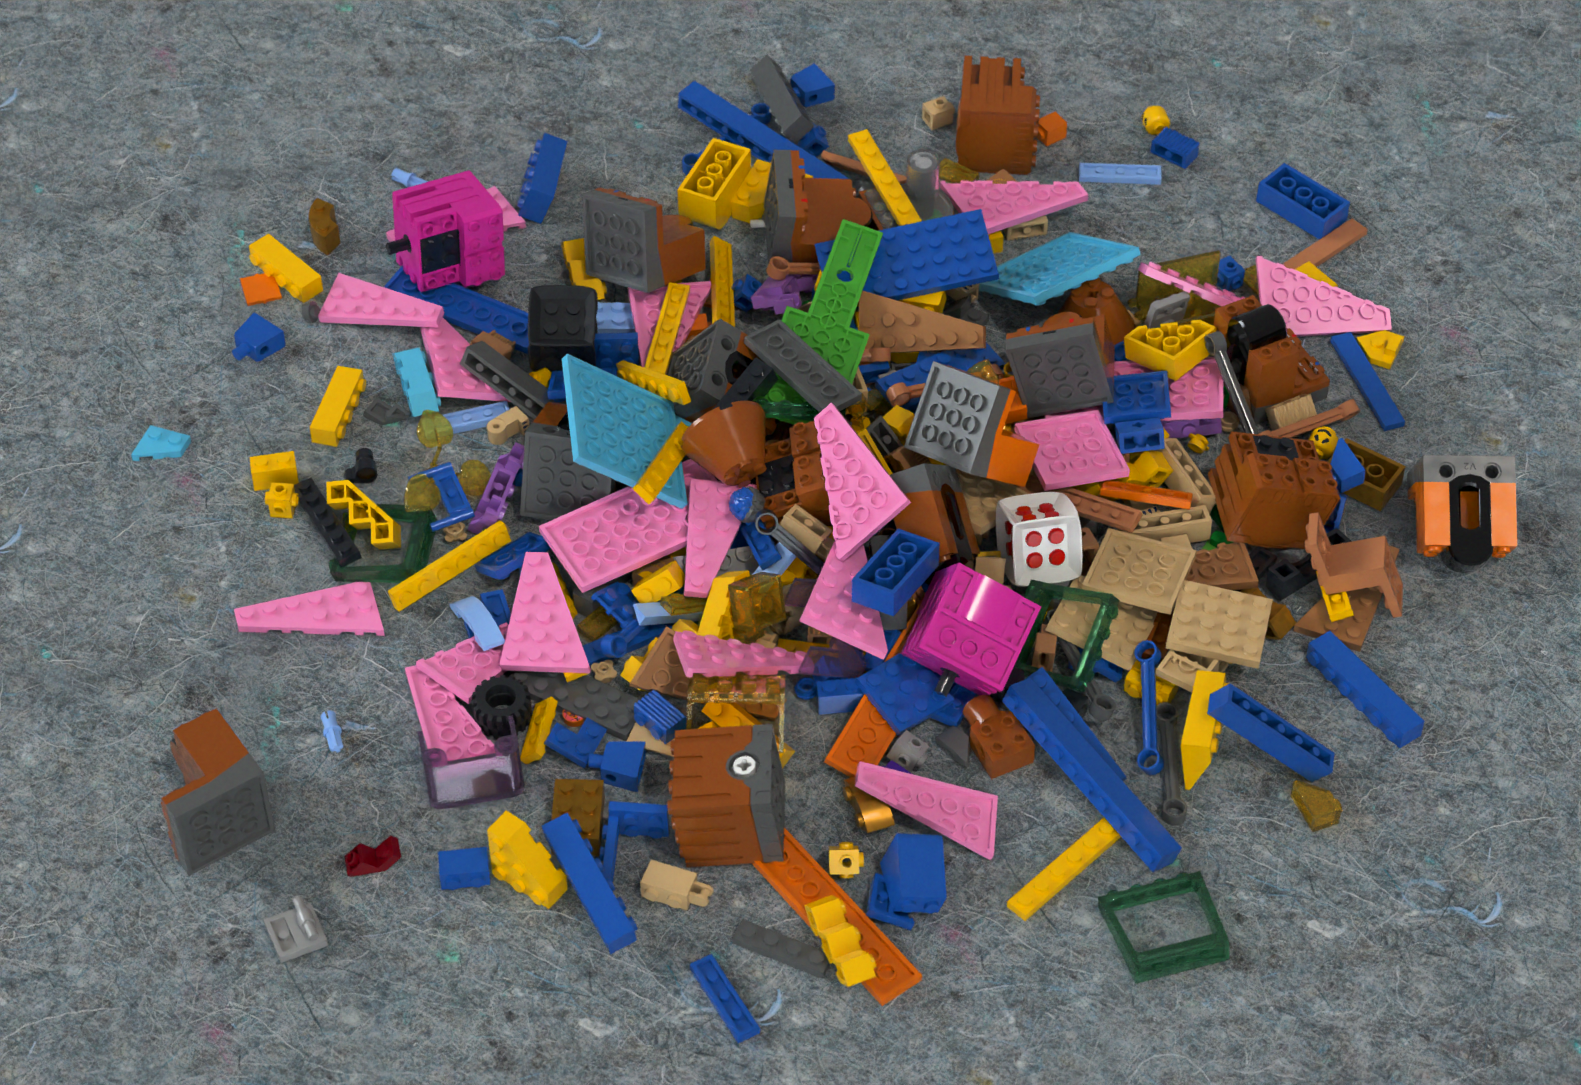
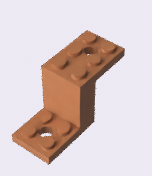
M1319 512L1309 514V524H1306L1308 539L1305 540V549L1307 553L1311 554L1312 567L1314 570H1317L1319 585L1324 587L1326 594L1378 586L1380 593L1385 595L1384 603L1386 609H1390L1393 618L1402 617L1403 583L1386 537L1381 536L1331 545Z

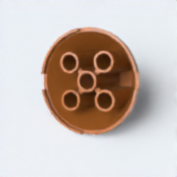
M1100 278L1081 283L1080 287L1071 289L1069 296L1058 313L1074 312L1083 317V319L1105 315L1113 345L1122 342L1124 336L1136 328L1132 316L1113 288L1101 281Z
M736 401L731 403L732 407L723 410L717 407L694 421L681 438L683 441L681 449L684 454L726 485H738L739 488L746 487L751 483L750 480L764 473L767 469L765 466L766 415L762 406L753 401Z

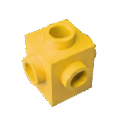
M271 482L270 490L265 493V505L269 506L270 517L293 518L295 507L298 506L299 495L295 493L294 484Z
M839 842V846H829L830 875L839 874L840 878H853L854 874H859V867H864V853L859 852L858 846H853V842ZM845 858L850 859L848 862L843 861Z

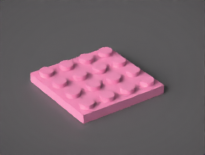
M1099 410L1015 423L1014 431L1016 434L1024 437V439L1040 444L1032 467L1044 491L1129 477L1130 469L1109 429L1104 424Z

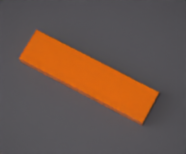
M1113 480L1103 481L1100 496L1189 510L1193 494L1189 492Z

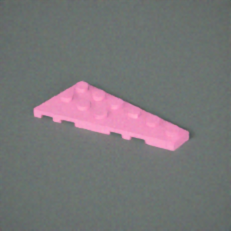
M507 622L499 625L504 640L506 639L509 626ZM475 637L457 643L455 648L448 651H438L434 657L427 660L422 658L416 661V667L467 704L471 703L475 687L481 685L483 680L486 679L488 681L492 676L498 678L507 672L506 670H501L499 665L504 644L483 651L475 641Z
M861 761L858 763L855 780L857 788L991 861L994 856L998 796Z

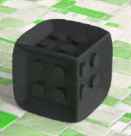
M542 285L531 288L528 305V362L532 371L536 372L544 367L551 373L552 371L563 370L562 358L566 354L596 367L594 340L595 333H598L596 319L598 301L595 289L575 285Z

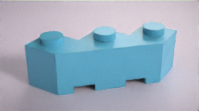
M420 347L392 353L396 372L400 376L404 396H407L411 417L438 412L441 400L440 396H437V393L435 394L432 373L428 372L426 367L425 352L421 351Z

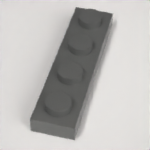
M742 919L732 937V944L822 979L830 966L823 950Z

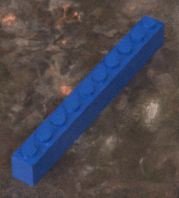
M693 81L679 92V109L734 144L751 149V154L759 160L771 163L774 150H799V157L804 159L805 174L811 175L813 178L849 179L846 175L825 164L814 155L795 145L784 136L773 131L767 125L762 124L698 82Z
M1031 678L1010 685L1002 702L1148 868L1155 872L1173 864L1182 847Z

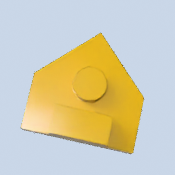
M1382 330L1357 337L1356 341L1371 364L1390 370L1404 342L1405 336Z

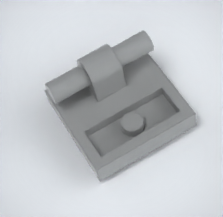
M1184 291L1151 303L1144 326L1147 325V329L1159 328L1160 324L1178 322V325L1190 324L1189 322L1181 324L1190 299L1189 294Z
M301 896L293 899L294 909L264 919V925L281 963L328 946L327 938L312 904H305Z

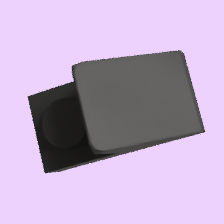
M971 295L952 302L943 313L944 315L985 326L989 321V314L971 307Z

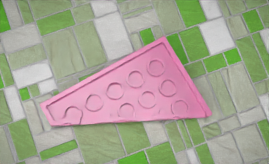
M946 180L940 181V189L958 213L982 210L988 234L1088 201V193L1079 182L1063 183L1053 181V185L1039 184V181H1007V184H993L992 181L971 182L961 180V183H946Z
M1263 256L1256 257L1261 305L1265 309L1270 305L1277 308L1283 316L1287 329L1290 328L1297 337L1339 335L1348 332L1352 334L1375 333L1382 330L1390 332L1392 330L1389 308L1375 305L1372 301L1353 296L1350 292L1338 287H1332L1326 282H1320L1307 277L1302 272L1292 268L1288 269L1280 263L1276 264L1266 260Z
M711 281L678 283L690 285V293L673 352L684 345L711 291ZM668 285L649 293L628 287L634 330L638 332L639 359L642 367H645Z
M443 317L438 328L420 327L437 396L510 402L460 365L466 347L470 346V343Z
M830 403L814 417L815 427L818 430L817 439L822 454L821 464L830 503L828 507L831 523L833 524V538L836 540L838 552L836 556L843 562L906 508L911 501L836 406Z
M834 540L799 621L884 660L888 649L879 611L852 602V579L868 562L864 544L842 562L836 556L838 552L836 540Z
M526 552L499 664L501 670L590 674L591 669L548 552Z
M675 631L673 638L685 676L690 678L693 677V673H700L706 677L735 676L736 672H743L748 676L757 674L777 675L778 670H784L789 674H810L814 668L811 656L802 651L793 653L780 647L771 649L758 643H751L749 645L741 643L736 639H728L727 641L719 639L714 635H696L691 631Z

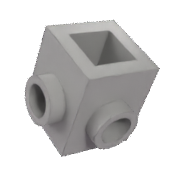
M906 730L895 742L887 758L911 773L915 767L920 769L928 758L925 756V753L930 746Z

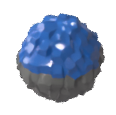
M751 486L742 487L734 491L729 501L730 511L742 523L754 522L756 514L763 510L765 504L763 495L759 493V490Z

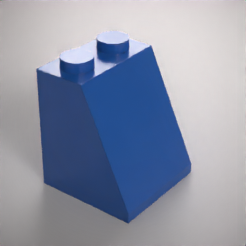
M896 833L880 862L892 911L938 913L947 898L942 835Z

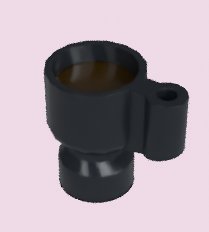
M361 448L355 453V466L345 471V480H349L353 484L356 481L366 484L376 480L378 475L372 450Z

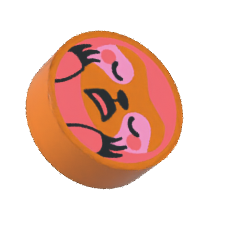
M563 710L562 716L566 725L578 727L583 724L584 719Z

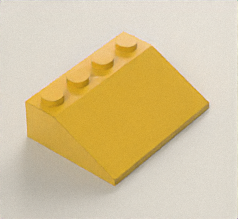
M1201 670L1196 672L1181 740L1185 790H1190L1211 763L1213 753L1218 751L1219 741L1216 737L1217 734L1222 732V723L1207 714L1210 694L1230 684L1226 683V673Z

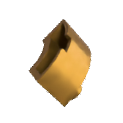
M316 198L309 210L311 235L315 246L324 254L329 255L340 244L334 205Z
M1259 588L1242 589L1240 591L1267 598ZM1272 601L1265 638L1281 640L1296 624L1285 604H1278Z
M856 776L844 780L843 794L846 801H849L856 812L854 816L858 828L861 827V830L869 833L895 825L890 806L887 803L855 786Z

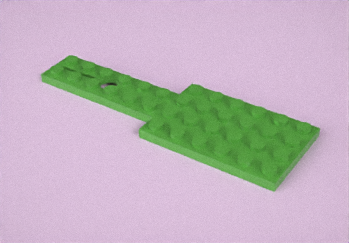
M843 219L808 313L787 306L781 321L852 384L870 334L850 328V324L883 233ZM847 271L850 273L852 280L849 282L841 281L837 274ZM776 372L775 374L779 380L766 396H759L752 400L762 406L765 415L793 425L798 422L805 424L814 421V417L819 414L810 403Z

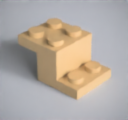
M1170 650L1156 668L1155 675L1192 693L1197 670L1223 673L1228 667V662Z

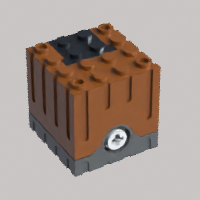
M760 724L753 725V727L752 725L675 730V740H671L670 743L671 754L674 755V760H670L669 763L670 774L673 775V780H669L668 783L669 794L672 795V800H668L667 807L668 814L672 815V829H676L675 838L676 843L679 844L680 858H685L686 867L754 863V861H761L762 863L763 861L764 863L784 861L785 779L773 725Z

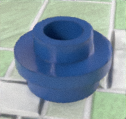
M809 677L801 678L795 685L796 696L804 700L814 698L816 696L815 681Z

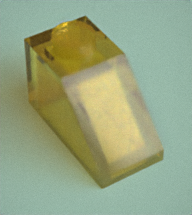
M1293 781L1290 796L1312 832L1339 824L1342 806L1340 801L1334 798L1331 791L1302 781Z

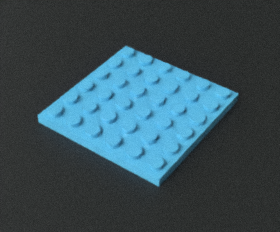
M1068 232L998 265L999 279L979 283V291L1039 306L1045 304L1046 300L1051 297L1063 295L1064 291L1080 287L1081 283L1097 279L1104 272L1114 271L1118 265L1131 263L1133 258L1141 254L1137 246Z
M566 354L562 358L573 462L633 488L677 426L674 403ZM682 460L656 497L681 509L688 504Z

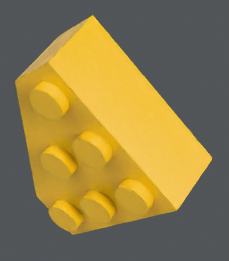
M759 159L756 160L730 201L732 218L746 223H750V220L762 218L764 214L763 202L771 163ZM805 174V178H813V176Z
M1191 320V324L1178 325V322L1160 324L1159 328L1147 329V325L1138 326L1124 336L1125 357L1155 372L1167 371L1168 378L1176 381L1210 355L1206 349L1204 338L1205 335L1216 332L1217 327L1202 320Z
M506 810L487 829L492 874L498 880H504L509 883L517 892H523L529 896L534 903L550 909L568 890L567 876L561 868L555 869L554 864L549 860L552 856L540 841L535 843L533 837L529 834L531 831L529 826Z

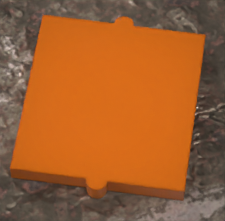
M257 273L254 276L240 278L247 306L260 303L266 304L269 301L282 299L279 286L272 275L267 276L265 273Z

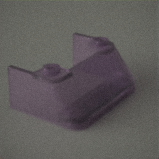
M794 578L783 601L784 606L805 607L817 580ZM832 637L829 643L830 648L810 646L798 670L799 674L858 678L863 675L866 669V662L863 650Z
M508 716L510 735L496 740L494 744L495 753L452 761L447 760V755L442 749H426L423 732L418 731L428 798L433 808L447 809L516 797L523 793L525 788L513 716Z

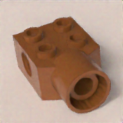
M989 695L977 696L965 705L963 715L971 726L969 738L971 749L991 779L1034 763L1035 744L1011 711H1000Z

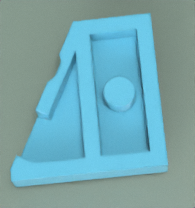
M150 425L132 452V460L140 461V457L153 456V460L165 457H182L191 443V438L189 435Z

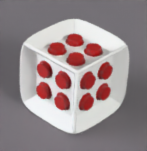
M1040 492L1012 496L997 502V549L1001 551V558H1006L1004 573L1011 583L1017 586H1039L1066 582L1081 576L1083 564L1081 524L1076 507L1065 494L1059 492Z

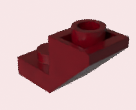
M390 835L376 848L359 843L344 856L347 876L354 877L389 869L401 858L398 838Z

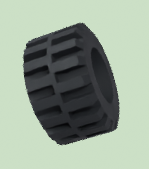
M500 675L498 678L492 676L490 680L487 681L485 679L481 682V685H477L475 692L472 693L473 719L479 725L482 732L484 731V735L488 737L493 735L494 739H499V737L508 739L510 735L515 737L519 731H525L526 725L529 726L532 718L531 695L527 685H523V681L520 679L515 680L513 676L506 678L505 675ZM500 705H508V706H509V707L504 708V709H496V708H494V707H497V706H500Z

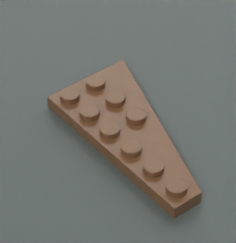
M862 291L859 299V331L870 334L865 349L891 348V353L986 349L985 326Z
M1223 542L1217 544L1215 549L1197 551L1196 558L1186 579L1187 581L1228 590L1258 588L1259 583L1245 543L1242 542L1230 544Z
M1389 546L1396 562L1400 549ZM1378 586L1346 591L1354 616L1334 622L1330 620L1324 597H1322L1294 625L1293 631L1313 638H1318L1331 631L1349 649L1360 652L1383 593H1380Z
M667 626L629 684L630 687L651 692L654 689L660 694L705 705L715 692L725 693L752 716L775 721L787 701L783 696L743 672H736L735 676L706 677L700 673H693V677H686L673 641L675 631Z

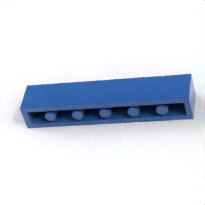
M1331 631L1309 642L1306 655L1309 663L1315 666L1325 679L1331 681L1338 688L1339 692L1354 704L1357 710L1362 711L1370 719L1371 723L1386 735L1389 741L1394 742L1401 748L1421 736L1424 720Z
M1228 684L1210 694L1207 714L1310 782L1333 773L1334 752L1232 684Z
M567 812L542 825L544 837L609 953L612 954L637 941L635 931L638 930L632 916L627 918L625 915L626 906L621 897H615L613 893L615 887L609 877L604 878L602 874L604 868L598 857L594 859L590 852L593 851L589 840L587 838L582 839L579 834L582 832V829L577 819L572 820Z

